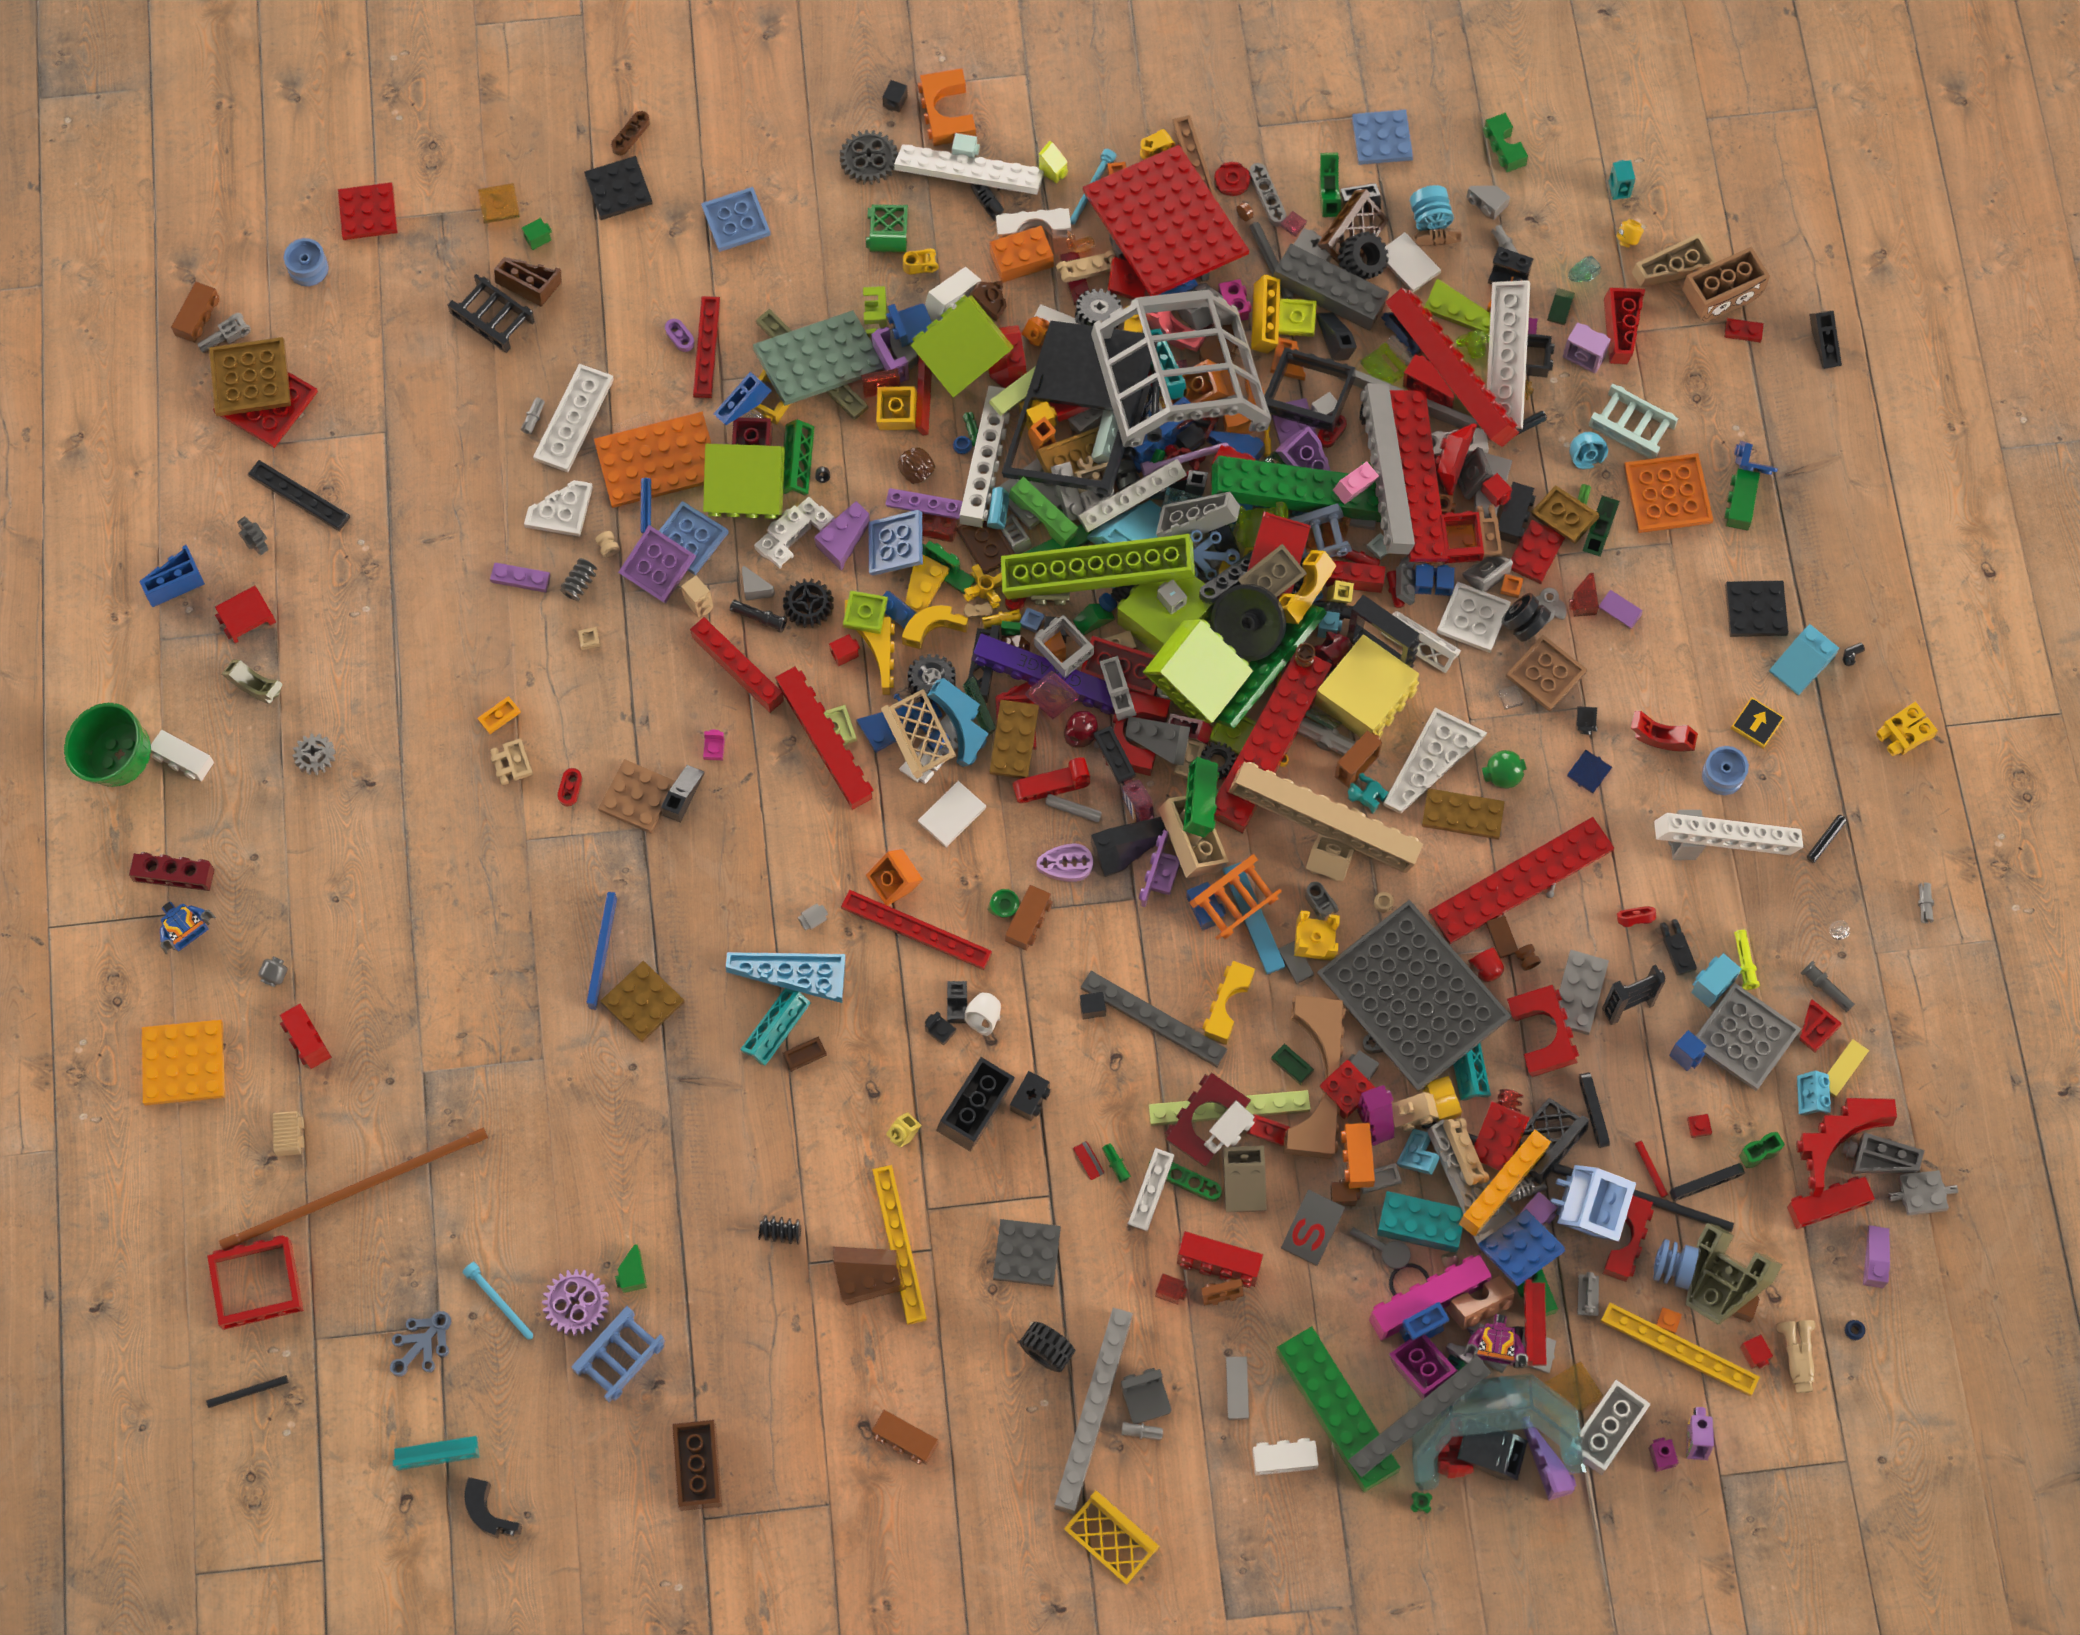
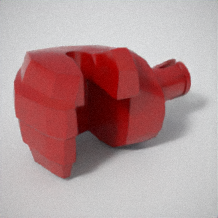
M1462 1416L1449 1417L1451 1434L1443 1436L1436 1445V1452L1439 1453L1437 1470L1438 1473L1445 1475L1447 1478L1465 1477L1468 1474H1472L1474 1466L1457 1459L1464 1435Z

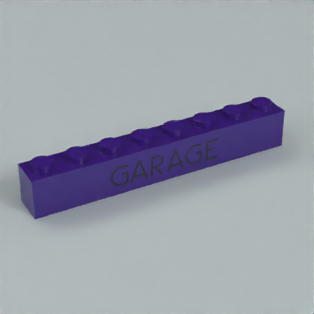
M982 633L980 634L971 658L977 665L991 667L995 672H1004L1016 680H1025L1034 687H1043L1050 693L1064 695L1068 700H1077L1086 707H1095L1105 714L1115 715L1106 681L1076 669L1064 678L1046 658Z

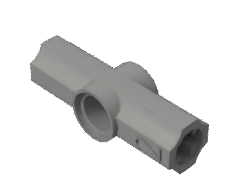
M1307 718L1303 720L1298 730V734L1314 741L1321 749L1326 751L1333 750L1343 756L1356 743L1339 734V731L1329 725L1322 726Z

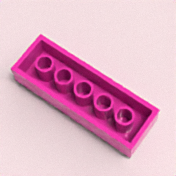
M1471 1255L1462 1261L1463 1264L1457 1267L1454 1264L1446 1268L1444 1274L1440 1276L1438 1274L1432 1275L1427 1279L1428 1282L1423 1285L1417 1283L1409 1288V1292L1405 1294L1401 1292L1391 1298L1392 1301L1386 1304L1381 1302L1375 1305L1369 1321L1380 1341L1398 1333L1403 1320L1438 1302H1440L1444 1309L1450 1306L1452 1299L1466 1292L1471 1295L1482 1289L1483 1284L1490 1281L1492 1275L1481 1256L1474 1257Z

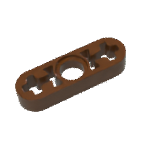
M645 111L636 112L611 142L614 154L618 156L625 155L650 125L648 113ZM634 130L636 133L634 136H627L626 132Z

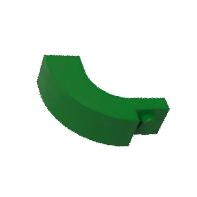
M1338 152L1320 153L1319 192L1322 217H1337L1341 211Z

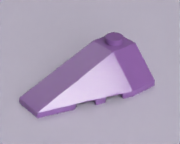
M1523 1417L1521 1425L1548 1500L1572 1494L1576 1486L1574 1476L1569 1474L1568 1469L1528 1417Z

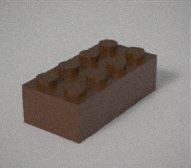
M705 1420L672 1424L678 1507L680 1511L722 1507L715 1421Z

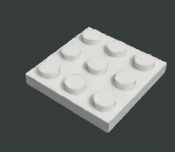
M1457 582L1437 633L1490 653L1503 624L1502 618L1509 609L1511 602Z

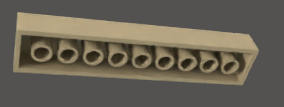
M1244 762L1229 790V793L1404 873H1407L1415 865L1423 843L1419 842V839L1414 836L1403 835L1399 829L1388 828L1379 820L1366 818V815L1362 812H1353L1342 803L1336 804L1331 802L1327 796H1318L1312 793L1311 789L1296 786L1293 781L1286 778L1281 779L1272 771L1261 770L1258 768V765L1252 762Z

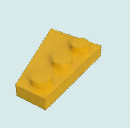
M923 555V564L913 566L905 604L917 613L928 608L950 569Z

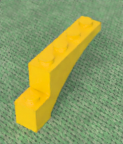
M845 600V612L848 600ZM884 617L881 634L856 631L867 643L876 659L881 675L883 695H890V688H894V677H891V670H894V659H891V653L895 652V643L891 641V635H895V624H891V617Z

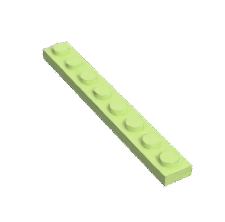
M1308 1090L1246 1096L1251 1099L1246 1109L1252 1115L1265 1116L1310 1112ZM1190 1102L1149 1104L1151 1126L1176 1124L1179 1120L1176 1118L1182 1107L1186 1109ZM1216 1103L1202 1104L1195 1110L1192 1122L1219 1120L1227 1109Z

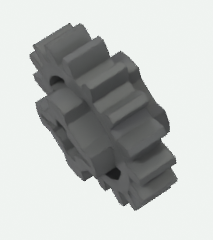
M245 516L237 521L241 529L239 535L249 549L254 548L260 555L269 550L264 542L267 537L257 523H252Z

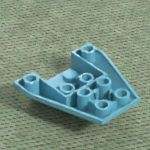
M1149 500L1096 527L1087 536V539L1098 545L1158 538L1156 532L1162 508Z

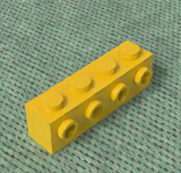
M1263 275L1253 285L1251 341L1252 350L1266 354L1278 345L1280 279L1268 275Z

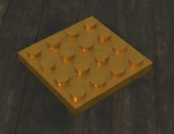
M283 337L209 347L214 407L217 417L291 406L285 340Z

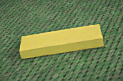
M1853 1039L1827 1073L1830 1081V1095L1834 1098L1869 1052L1868 1049Z

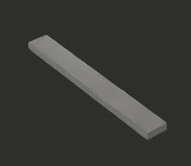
M1355 370L1356 378L1353 385L1364 389L1367 383L1387 384L1389 385V390H1404ZM1427 399L1429 416L1460 429L1471 423L1477 424L1476 428H1478L1479 424L1473 417Z

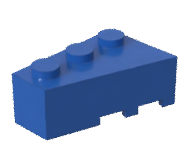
M186 544L177 555L170 556L168 562L162 567L155 568L139 581L152 608L205 584Z

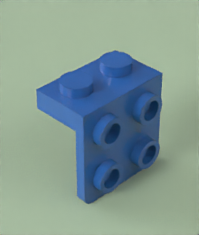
M895 304L888 306L889 313L886 316L889 324H893L894 329L892 331L896 340L899 339L901 347L914 343L912 338L921 331L924 333L928 331L926 327L932 321L925 304H918L901 311H897Z
M1740 441L1739 444H1736L1734 455H1736L1735 463L1740 465L1739 468L1753 471L1754 468H1757L1758 472L1772 475V471H1778V468L1749 462L1753 444L1745 441Z

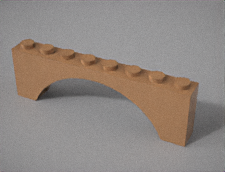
M1296 995L1292 1000L1291 1020L1299 1024L1317 1045L1323 1060L1326 1079L1342 1065L1339 1063L1340 1057L1343 1055V1045H1340L1341 1038L1344 1036L1342 1019L1345 1017V1007H1343V1000ZM1324 1091L1315 1112L1304 1122L1289 1128L1285 1132L1283 1154L1331 1159L1337 1153L1338 1141H1335V1137L1339 1132V1122H1336L1340 1108Z

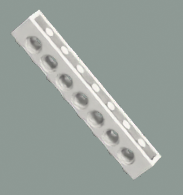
M988 386L960 511V524L982 528L983 522L988 519L989 510H986L987 504L990 505L992 494L990 490L995 487L996 477L993 476L994 472H998L999 469L997 458L1002 455L1003 445H1001V440H1005L1007 429H1004L1005 424L1009 423L1010 413L1006 412L1000 416L989 404V401L1006 388Z
M1666 813L1654 821L1656 840L1791 855L1803 848L1801 829L1673 813Z

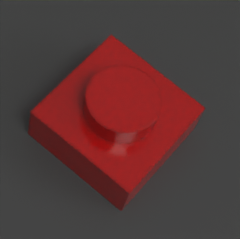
M1708 1114L1687 1118L1691 1138L1712 1134Z

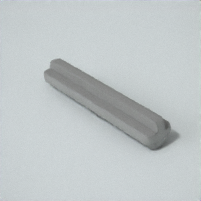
M1049 794L1046 798V805L1095 822H1099L1101 818V811Z

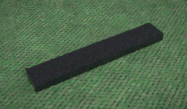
M260 460L257 461L248 473V476L338 531L350 519V515Z

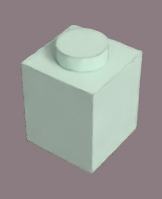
M955 133L952 154H965L971 158L979 154L980 144H977L976 136Z

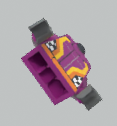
M1495 1314L1493 1324L1486 1323L1484 1328H1478L1469 1338L1463 1353L1464 1356H1466V1353H1471L1473 1355L1472 1359L1479 1356L1484 1361L1513 1366L1515 1362V1367H1518L1519 1363L1525 1364V1368L1528 1365V1356L1525 1355V1349L1519 1336L1515 1334L1514 1328L1506 1327L1507 1316Z

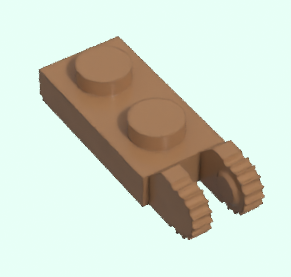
M1494 504L1489 505L1488 512L1490 518L1484 519L1482 506H1477L1484 547L1483 558L1502 556L1498 518L1495 514Z

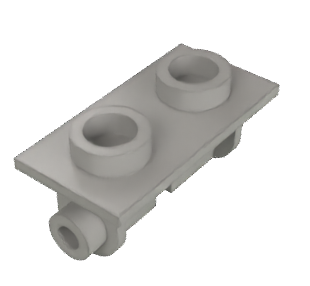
M1586 1272V1275L1579 1274L1577 1315L1598 1316L1599 1276L1594 1275L1593 1272Z

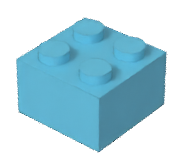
M1724 953L1719 958L1715 956L1708 964V968L1702 970L1692 984L1694 988L1691 993L1708 1008L1735 982L1742 969Z

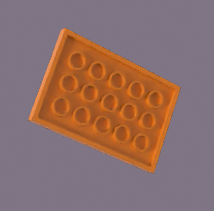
M703 411L594 439L612 508L641 501L642 478L651 479V498L704 485L705 443H712Z

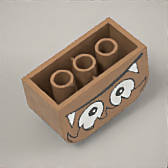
M1749 247L1688 274L1682 290L1700 320L1707 322L1757 299L1765 291L1770 275L1753 248Z

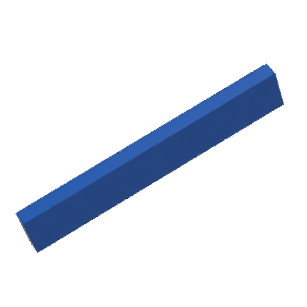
M615 892L607 893L589 986L587 1005L589 1009L593 1010L597 1009L617 903Z

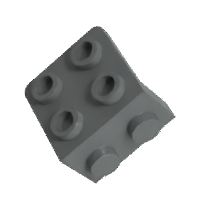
M1150 1368L1143 1371L1142 1375L1136 1376L1131 1374L1123 1378L1121 1389L1133 1424H1139L1171 1413V1406L1162 1382L1161 1369L1155 1370V1368Z

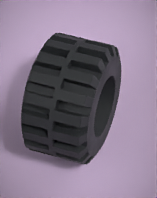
M1366 231L1351 236L1342 242V247L1338 251L1340 253L1338 260L1341 262L1339 266L1343 267L1344 270L1364 280H1368L1383 273V269H1386V262L1389 260L1386 254L1389 253L1385 249V242H1381L1382 238L1380 236L1376 237L1375 233L1370 234V232ZM1360 249L1363 250L1366 255V264L1361 260Z
M1034 1321L1019 1341L1021 1348L1031 1358L1055 1372H1062L1075 1353L1073 1345L1064 1336L1041 1322Z

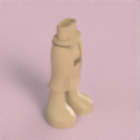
M1802 1320L1797 1323L1789 1321L1776 1324L1777 1332L1784 1334L1786 1338L1789 1372L1793 1384L1796 1385V1393L1813 1392L1812 1383L1815 1382V1370L1812 1358L1811 1331L1815 1329V1321ZM1796 1324L1800 1334L1801 1343H1797Z

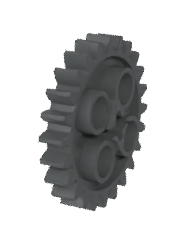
M867 129L865 134L858 131L857 137L852 134V140L846 139V144H842L839 157L841 168L844 169L845 175L849 174L850 180L856 177V183L863 180V185L867 181L873 185V180H876L879 184L880 178L887 180L886 174L892 176L898 151L897 146L893 143V139L889 140L888 135L882 137L881 131L878 135L875 134V130L871 134L868 133Z

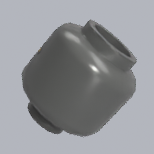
M274 956L272 960L265 959L258 972V976L261 978L260 981L273 987L282 984L288 968L283 965L284 961Z

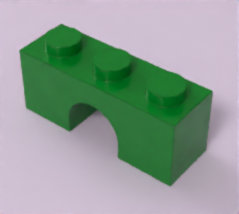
M1505 112L1486 119L1483 132L1485 137L1489 138L1492 151L1497 153L1500 166L1504 167L1506 173L1526 166L1529 156L1521 142L1510 144L1504 140L1511 137L1513 125Z

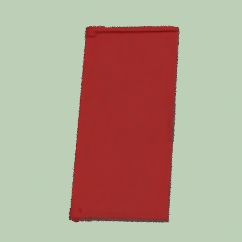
M1263 512L1247 572L1281 544L1286 547L1300 564L1311 526ZM1294 585L1291 586L1284 593L1292 594Z

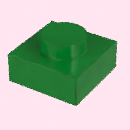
M1002 621L1001 635H1021V623Z

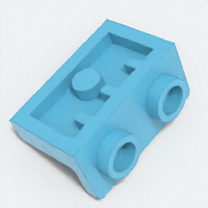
M1812 1071L1797 1075L1800 1115L1831 1112L1828 1074Z

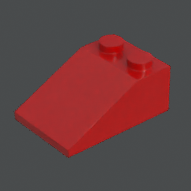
M1415 354L1404 371L1403 387L1408 390H1426L1427 399L1453 409L1455 395L1429 359Z

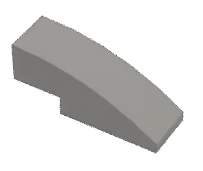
M1118 656L1100 661L1118 721L1129 716H1135L1136 712Z

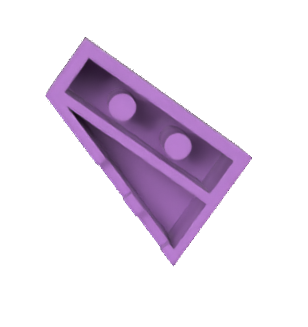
M856 501L814 537L816 547L841 571L848 557L851 556L857 542L860 541L869 526V513Z

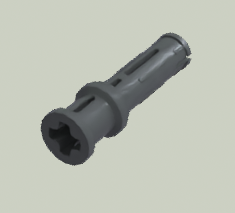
M1814 961L1800 973L1806 975L1813 982L1814 987H1820L1846 1013L1855 1005L1828 979L1826 972L1823 973L1815 966Z

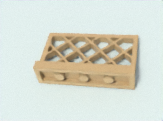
M924 689L890 707L886 705L881 708L902 754L916 779L924 776V772L956 756ZM923 696L925 700L923 707L913 706L915 700ZM902 706L908 707L906 716H899L896 709ZM912 709L921 711L918 721L909 719ZM924 713L932 714L933 718L930 724L921 722ZM907 722L916 724L913 733L906 732ZM920 725L929 727L926 737L917 735ZM932 729L940 731L941 734L938 741L929 738ZM915 738L924 740L921 750L913 747ZM928 741L937 744L934 753L925 751ZM940 745L948 747L950 753L944 756L937 755ZM923 754L932 756L930 763L923 766L921 763Z

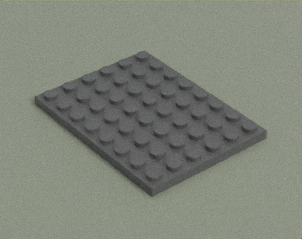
M1410 900L1317 972L1339 1000H1343V1005L1418 1092L1511 1019L1508 1011Z

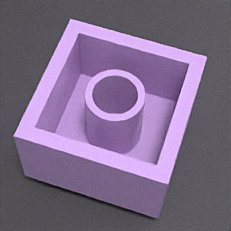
M1577 322L1567 339L1563 358L1596 374L1606 357L1611 339L1605 334L1598 333L1589 326Z

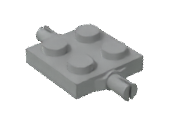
M1940 1170L1904 1174L1898 1177L1900 1192L1888 1193V1198L1890 1202L1901 1200L1905 1205L1907 1216L1942 1212L1949 1209L1946 1199L1947 1194H1958V1186H1945L1942 1182Z

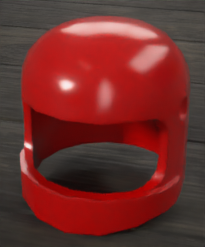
M1494 948L1487 949L1468 960L1471 966H1475L1478 971V977L1483 982L1494 981L1504 972V965Z

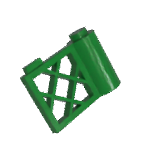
M872 204L871 208H868L867 219H871L870 235L866 237V248H869L870 252H907L908 205ZM875 211H884L886 214L879 218ZM896 211H904V214L899 218H897L893 213H895ZM889 216L894 220L890 225L884 222ZM879 224L885 227L882 231H874V228ZM899 224L903 227V231H895L892 228Z

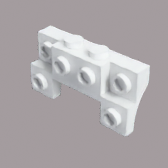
M808 497L799 506L796 507L794 505L791 509L785 510L780 519L773 521L767 529L768 533L754 544L755 550L762 557L767 558L781 569L788 559L794 557L788 548L812 528L811 524L819 531H822L835 517L822 505L819 506Z

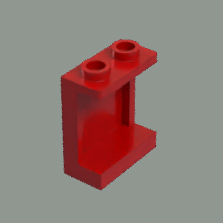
M256 585L215 606L218 612L215 614V617L220 625L224 623L226 629H224L226 636L229 640L233 638L235 644L239 642L237 639L239 636L265 622H268L270 626L276 623L272 612Z

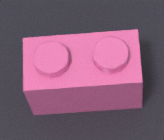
M1365 462L1341 479L1333 491L1346 504L1369 488L1379 475L1368 462Z

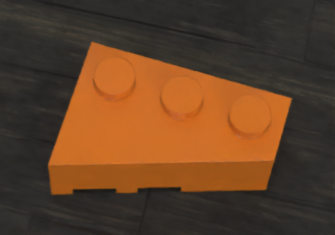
M1370 1123L1345 1124L1344 1131H1341V1142L1344 1144L1343 1162H1346L1347 1170H1344L1345 1182L1349 1183V1188L1374 1187L1375 1176Z

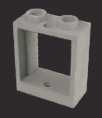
M1064 615L1053 619L1045 630L1041 629L1038 631L1034 638V646L1064 678L1094 655V646ZM1062 629L1081 647L1063 663L1044 645L1045 642Z

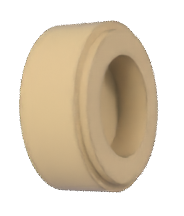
M1380 892L1375 896L1374 907L1377 911L1385 913L1392 909L1394 899L1391 894Z

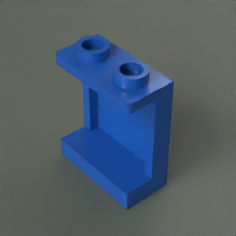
M1440 1302L1403 1320L1399 1333L1405 1342L1410 1338L1415 1340L1424 1334L1430 1339L1444 1331L1443 1324L1449 1322V1318Z

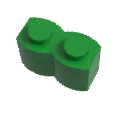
M1771 1132L1766 1134L1760 1141L1748 1143L1739 1154V1158L1745 1168H1753L1758 1166L1763 1160L1777 1156L1785 1143L1778 1132Z

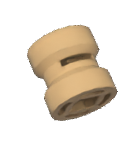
M611 531L603 532L595 538L597 545L601 547L600 551L603 557H611L620 550L618 543L614 541L615 537Z

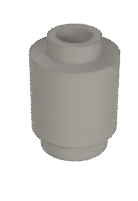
M816 903L803 911L798 920L805 931L809 928L811 930L826 921L828 913L823 905L819 906Z

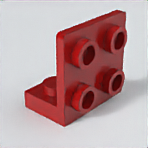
M1346 1060L1320 1084V1088L1341 1109L1339 1115L1344 1120L1358 1108L1361 1093L1376 1088L1349 1060Z

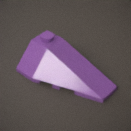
M1309 426L1288 438L1274 451L1285 465L1331 471L1328 464L1329 461L1323 452L1321 441Z

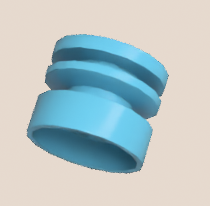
M1439 185L1426 186L1410 196V204L1414 213V220L1416 221L1415 224L1419 231L1444 229L1453 222L1454 215L1445 187Z

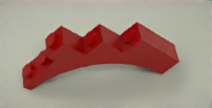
M1846 1098L1844 1106H1841V1116L1824 1115L1822 1123H1819L1818 1126L1819 1133L1801 1134L1800 1140L1796 1142V1151L1800 1153V1160H1806V1169L1810 1171L1808 1187L1812 1189L1813 1197H1821L1824 1189L1826 1164L1839 1145L1862 1131L1877 1127L1894 1126L1897 1118L1895 1099Z

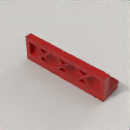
M1527 1279L1524 1282L1525 1355L1528 1356L1527 1366H1546L1545 1283H1532V1279Z

